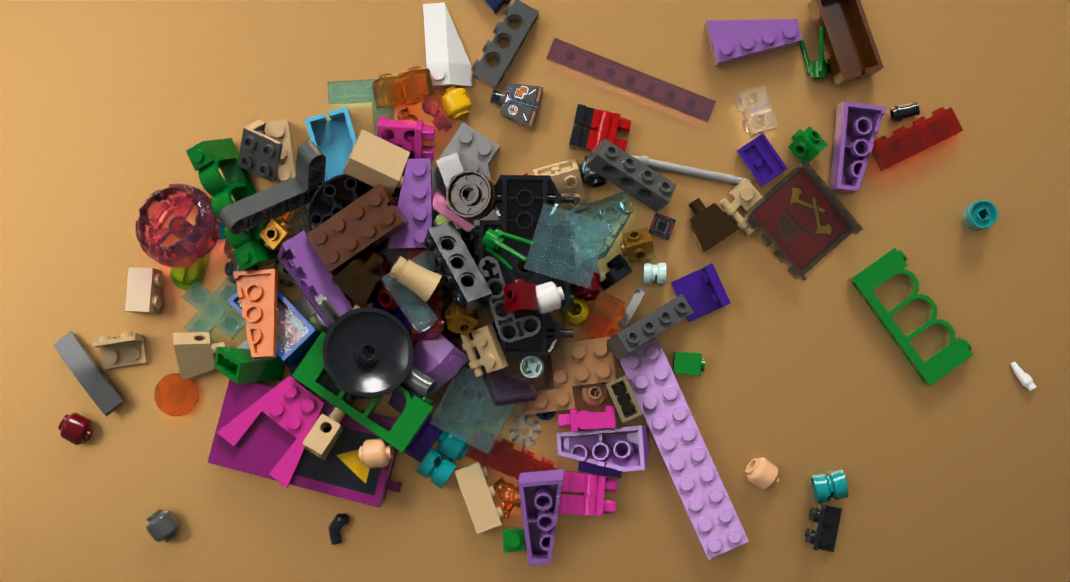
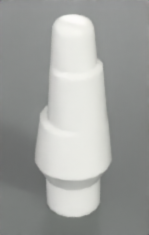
M1016 362L1010 365L1022 386L1026 387L1029 392L1037 387L1033 382V378L1025 373Z

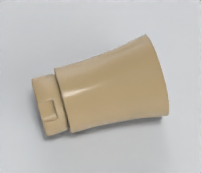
M401 256L389 273L397 282L410 289L425 302L430 298L442 277L441 274L432 272L411 260L407 261Z

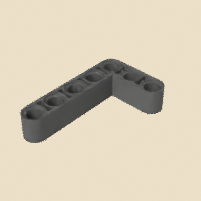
M312 141L302 143L297 149L296 177L227 205L220 211L219 219L232 234H239L310 203L316 190L325 182L326 156Z

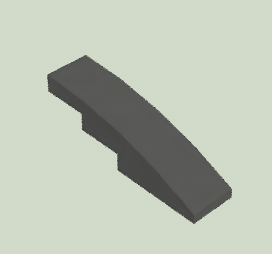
M70 331L53 344L74 376L105 416H108L124 403L104 371L97 366L90 353L84 349L73 332Z

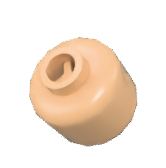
M382 438L368 439L359 448L361 463L370 469L386 467L390 459L394 457L393 446L389 445Z
M755 458L746 467L747 480L760 490L773 488L779 481L778 468L766 458Z

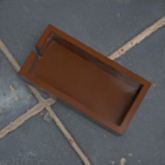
M812 0L807 4L818 37L819 28L821 26L824 28V54L836 86L853 81L856 78L860 79L873 75L884 68L860 0Z
M378 184L306 234L329 272L339 273L353 260L362 254L368 253L409 225L400 208L395 206L396 202L385 186Z

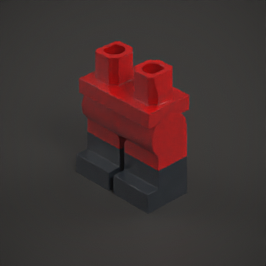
M578 104L569 147L592 151L603 139H606L625 151L627 141L616 139L617 131L629 133L631 121L620 117L621 114L612 113Z

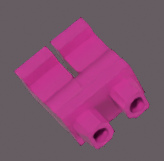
M379 117L377 124L378 137L409 151L408 159L430 158L434 160L435 147L423 145V141H434L435 127L424 126L423 120L399 121L388 120V117Z
M615 405L605 406L606 412L591 413L588 410H581L577 413V409H570V414H558L559 428L571 427V432L578 431V428L584 430L616 428Z
M564 471L561 491L579 492L581 495L561 493L558 514L603 516V514L615 513L616 501L604 500V491L617 492V480L606 478L605 475Z

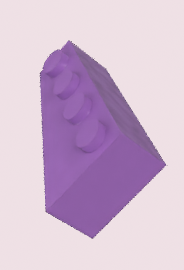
M797 19L707 20L705 23V30L716 67L797 46L803 40Z
M430 158L408 159L397 207L400 208L409 225L390 237L388 246L390 251L427 250L424 239L426 238L428 228L434 227L432 161Z

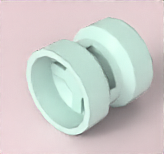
M644 262L643 284H651L652 282L666 284V263L652 265L651 263Z
M527 356L522 360L520 370L524 376L536 378L543 373L544 363L537 356Z

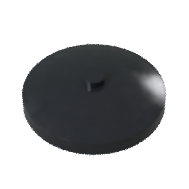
M358 308L340 316L329 328L322 347L323 365L331 381L345 393L359 398H377L394 391L407 377L414 356L412 339L403 323L392 314L377 308Z

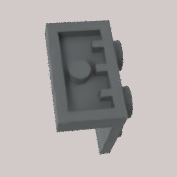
M258 119L243 128L237 166L270 182H275L277 180L283 144L266 136L264 132L266 123Z

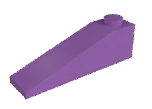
M431 324L413 346L412 366L437 381L433 393L454 377L469 360L468 355L461 347ZM401 384L402 386L406 387V388L411 392L412 396H414V395H418L419 397L421 396L420 394H418V393L415 392L414 390L410 389V388L407 387L406 385ZM395 389L388 404L402 414L406 407V397L400 390Z
M639 425L556 433L559 456L622 472L647 469L650 451L647 426Z

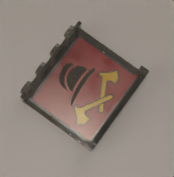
M801 162L743 213L747 217L746 223L753 230L757 229L761 234L760 240L767 247L770 245L773 248L775 258L780 263L784 262L789 267L787 272L795 280L798 278L805 281L806 277L804 275L851 233L858 234L863 229L808 162Z

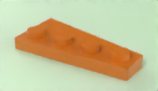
M276 269L235 271L233 275L237 282V293L241 300L243 309L241 311L247 327L246 334L251 356L254 359L276 358L278 271Z

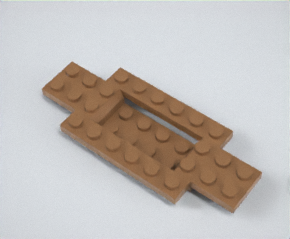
M565 321L555 322L558 328L566 329ZM611 337L567 342V338L557 339L549 356H537L544 363V371L536 378H528L520 370V364L527 356H505L508 366L489 373L486 372L484 365H482L484 374L477 377L474 370L470 369L468 364L470 360H468L454 377L428 398L433 401L431 405L442 403L444 425L576 409L573 386L611 382L617 379L614 354L606 342ZM449 338L462 348L461 344L463 342L461 338ZM475 346V351L479 354L477 346Z

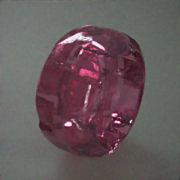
M173 183L169 184L168 188L158 189L143 202L139 209V218L135 223V234L141 249L154 261L170 268H185L193 265L196 260L205 258L212 251L220 235L218 224H221V220L213 210L211 198L203 191L189 184ZM195 205L198 208V215L193 226L186 218ZM175 213L176 217L170 221L169 228L161 229L168 217ZM171 233L179 239V241L171 246H160Z

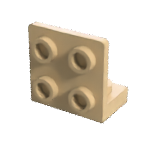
M575 158L533 170L534 175H550L559 193L575 194V198H566L575 199V204H559L552 217L588 206Z
M121 333L119 338L115 336L97 337L96 342H91L92 347L100 348L103 370L148 363L144 337L137 336V333Z

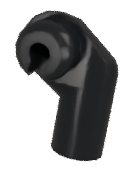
M346 513L336 514L328 525L331 545L342 543L340 530L344 525H348L350 521Z

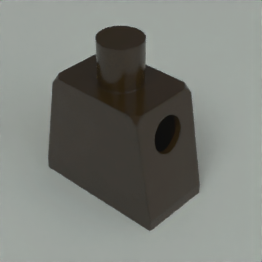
M700 198L689 204L695 216L688 220V224L702 253L739 229L717 204L713 203L706 208Z
M373 253L370 258L366 254H362L333 277L332 281L358 306L364 308L374 301L379 286L383 284L386 278V273L380 268L383 258L377 253Z

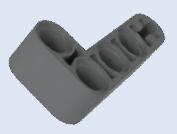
M490 256L483 258L479 263V270L489 289L493 282H499L502 285V292L499 295L492 294L489 302L500 338L505 342H514L537 334L541 329V321L538 317L528 315L516 319L515 314H508L505 317L497 314V306L505 304L503 286H506L498 260ZM489 260L490 263H495L496 266L492 268L493 274H499L500 278H494L487 282L486 277H490L488 270L483 269V266H486V261ZM528 319H534L537 322L538 327L533 332L525 329L524 324ZM510 325L515 328L516 334L513 338H506L503 335L505 326Z

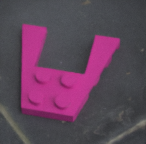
M288 376L217 433L233 446H237L262 412H264L296 438L269 473L284 487L288 488L305 450L302 443L320 417L326 403L292 376Z

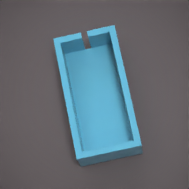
M347 107L328 112L331 118L329 121H327L324 113L305 119L310 140L326 156L325 181L336 175L344 174V167L357 139L351 114Z

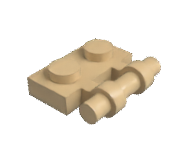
M744 178L729 192L734 200L730 203L724 198L719 204L723 207V212L727 216H731L737 223L736 225L739 230H743L749 236L754 231L749 225L750 222L753 220L756 223L750 213L764 202L765 199L749 180ZM739 206L747 213L744 217L737 211Z
M493 324L472 330L473 340H471L470 335H460L463 342L461 344L462 348L466 350L470 360L468 364L470 369L474 370L476 377L484 374L482 365H484L487 373L508 366ZM475 346H477L481 358H478L474 348Z

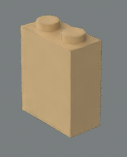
M362 129L354 143L343 172L373 187H376L378 184L383 185L392 195L394 189H399L403 183L404 176H402V173L405 174L410 152Z

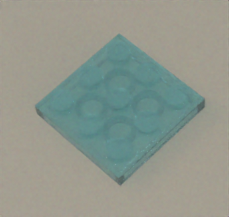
M544 203L528 252V261L525 262L524 269L589 288L609 223Z
M463 366L453 377L430 424L484 453L490 454L520 395L483 375L476 377L474 370Z

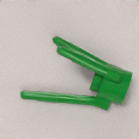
M821 26L819 28V60L812 61L813 65L810 64L804 41L802 40L800 43L806 64V74H811V79L828 78V73H831L827 59L824 60V28Z
M489 228L481 241V244L486 246L484 250L491 253L509 271H512L513 267L495 250L498 251L499 248H502L524 262L528 261L527 257L503 243L504 238L502 237L531 246L534 245L533 241L503 232L498 228L495 231Z

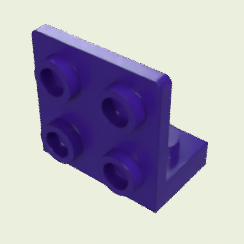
M713 263L671 283L676 296L678 297L683 294L694 312L686 317L688 322L731 304Z

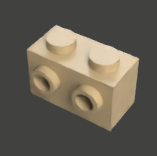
M128 268L125 311L134 314H159V309L162 306L161 287L164 283L163 271L154 268Z

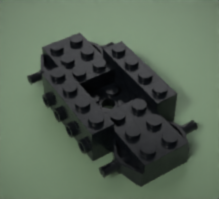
M500 175L495 184L497 201L494 207L500 220H480V225H475V238H479V247H475V261L480 263L483 258L489 256L495 258L491 253L484 250L486 246L481 244L489 228L494 231L498 228L503 232L533 241L534 245L531 246L502 237L504 238L503 243L527 257L531 263V268L528 272H521L518 268V263L521 259L502 248H499L498 251L495 250L513 267V270L509 271L499 262L505 284H512V280L525 279L528 283H535V286L552 281L557 287L561 286L565 298L561 300L560 309L555 311H569V306H574V293H569V284H574V271L570 270V262H574V248H570V239H574V226H570V221L550 220L559 204H575V199H566L575 198V194L559 193L550 175ZM489 260L486 261V266H483V269L488 270L490 277H486L487 282L494 278H500L499 274H493L492 268L496 266L495 263H490ZM493 282L490 285L492 294L499 295L502 292V285L499 282ZM490 304L479 308V310H491ZM499 304L496 308V311H499L498 315L501 317L507 316L505 304ZM538 310L523 315L515 314L516 319L528 315L538 317L541 321V329L533 336L514 342L503 341L499 336L495 320L492 323L505 356H549L557 339L573 338L574 335L565 334L574 333L573 328H558L550 312L541 314ZM534 319L525 321L524 326L527 331L533 332L537 329L538 325ZM510 325L505 326L503 335L506 338H513L516 334L515 328Z

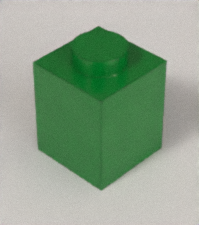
M674 352L673 374L700 376V371L704 372L705 359L702 358L701 353Z
M524 527L502 529L504 553L526 551Z

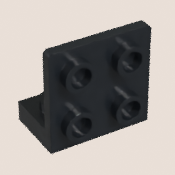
M815 503L814 507L810 508L808 519L811 520L810 529H806L804 537L807 547L813 550L821 549L834 552L842 512L841 508Z

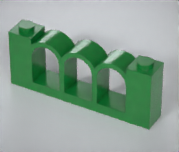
M232 138L201 141L186 151L194 170L198 171L203 188L212 195V207L218 218L220 211L224 207L234 203L231 195H233L235 202L257 193L247 170L237 166L239 153ZM218 168L221 169V172H222V174H223L225 180L222 178L221 174L219 173ZM265 223L248 229L251 236L247 230L239 234H232L226 226L224 227L226 239L235 249L232 252L241 271L267 266L279 260L277 258L279 250L268 249L263 244L264 240L259 236Z
M893 248L854 275L849 281L925 386H931L973 356L970 351L972 348L965 339L955 338V331L947 321L936 319L937 307L935 302L929 296L918 294L919 282L916 276L911 271L904 269L908 266L905 262L907 260L906 256L901 250L897 251L896 248ZM894 275H901L910 284L909 295L887 311L873 290ZM913 300L922 301L928 309L927 320L905 336L891 315ZM938 325L946 333V342L941 349L923 361L909 341L929 326Z
M322 331L292 377L402 453L406 452L435 409L431 405L433 401L423 396H412L406 387L400 385L396 389L405 395L406 407L392 429L388 430L370 417L384 396L374 398L366 411L362 412L345 400L348 395L341 390L339 395H337L319 382L326 372L322 359V347L327 333Z

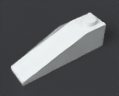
M445 2L423 4L429 89L440 90L456 86V88L473 87L471 63Z

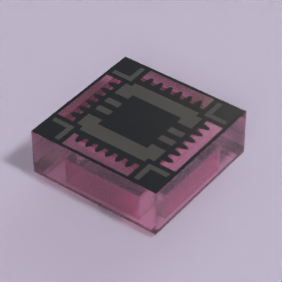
M655 213L649 228L650 235L668 241L676 220Z

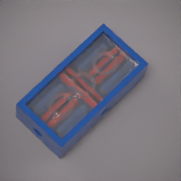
M278 288L276 354L284 362L293 366L312 347L321 332ZM236 292L227 301L242 316L241 300Z

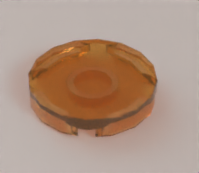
M172 373L164 376L158 382L155 388L154 399L157 407L163 413L169 416L180 417L189 414L194 409L199 400V390L193 379L181 380L180 373Z

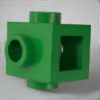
M809 126L804 132L799 129L791 137L793 142L788 148L795 157L807 165L828 144L817 131Z

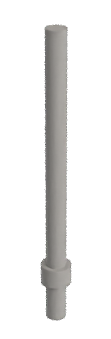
M631 155L653 169L738 185L744 179V177L649 159V156L641 155V157Z

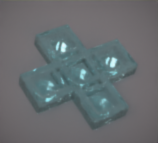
M226 278L219 288L212 293L196 280L182 296L198 310L184 328L188 332L210 333L216 326L233 340L246 325L245 321L231 310L233 306L227 301L237 292V285L231 283Z

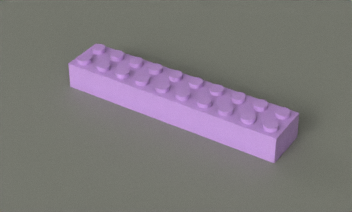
M658 338L639 346L618 359L706 558L709 560L749 542Z

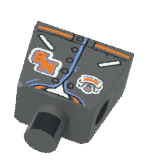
M509 83L506 93L493 90L490 102L502 106L500 111L502 117L533 130L544 87Z

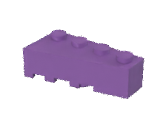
M843 102L837 105L830 192L851 194L859 190L868 157L872 152L876 134L879 132L880 123L887 107L853 102Z
M304 230L281 245L277 258L327 328H330L332 324L316 305L315 299L320 294H324L341 316L353 309L351 300L332 281V274L315 251Z
M564 469L519 474L518 485L529 566L551 564Z

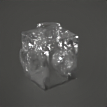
M527 415L515 418V423H512V428L509 429L512 442L517 441V444H522L523 448L535 445V440L539 439L538 434L542 433L539 421H534L533 417L528 419ZM523 427H527L530 430L527 436L521 434Z

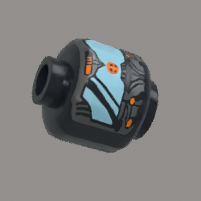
M587 155L579 166L583 182L586 185H590L591 188L605 185L607 183L605 178L585 166L590 156Z

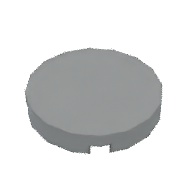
M641 288L636 289L633 298L620 318L619 327L623 329L627 327L646 291Z

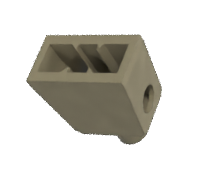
M626 375L605 384L622 423L643 414Z

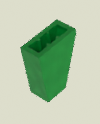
M217 347L214 368L235 383L242 384L282 380L285 362L277 354L276 358L254 359L251 356L250 349Z

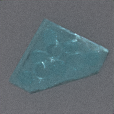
M625 191L563 212L565 220L570 221V226H574V239L578 243L584 264L607 256L633 213L632 205Z

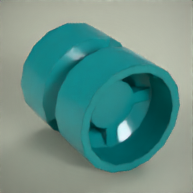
M980 200L970 204L963 212L964 224L973 231H980L991 227L998 218L996 206L988 200Z
M431 448L416 472L424 478L430 477L431 482L442 489L457 465L449 459L443 460L442 455Z
M843 470L829 472L828 476L824 473L811 476L813 494L817 504L829 502L831 497L835 500L848 498V486Z

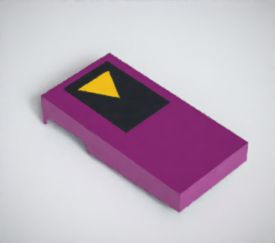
M229 379L207 463L277 481L269 473L296 440L293 435L264 412H262L237 446H233L217 433L226 424L272 390L273 386L257 382L237 384ZM321 399L326 403L321 414L328 417L334 405L327 400ZM345 413L339 423L343 430L325 461L305 449L290 484L374 507H382L387 490L400 492L401 482L390 480L398 449L393 446L394 457L390 459L386 467L367 468L360 461L359 448L363 446L364 441L381 437ZM372 413L370 416L388 430H391L398 420L377 413ZM326 427L323 432L328 433L332 428Z

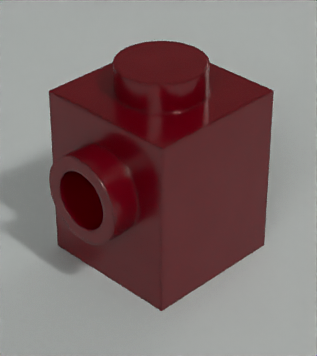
M525 279L512 280V284L503 286L506 313L523 315L538 310L535 283H528Z

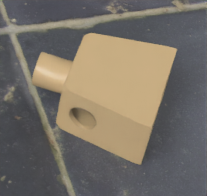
M208 332L173 333L174 349L181 380L214 370L217 347H226L225 342L212 344L210 333Z
M334 406L328 417L321 414L302 443L304 448L325 461L343 430L339 423L345 413ZM326 427L332 428L328 433L323 432Z

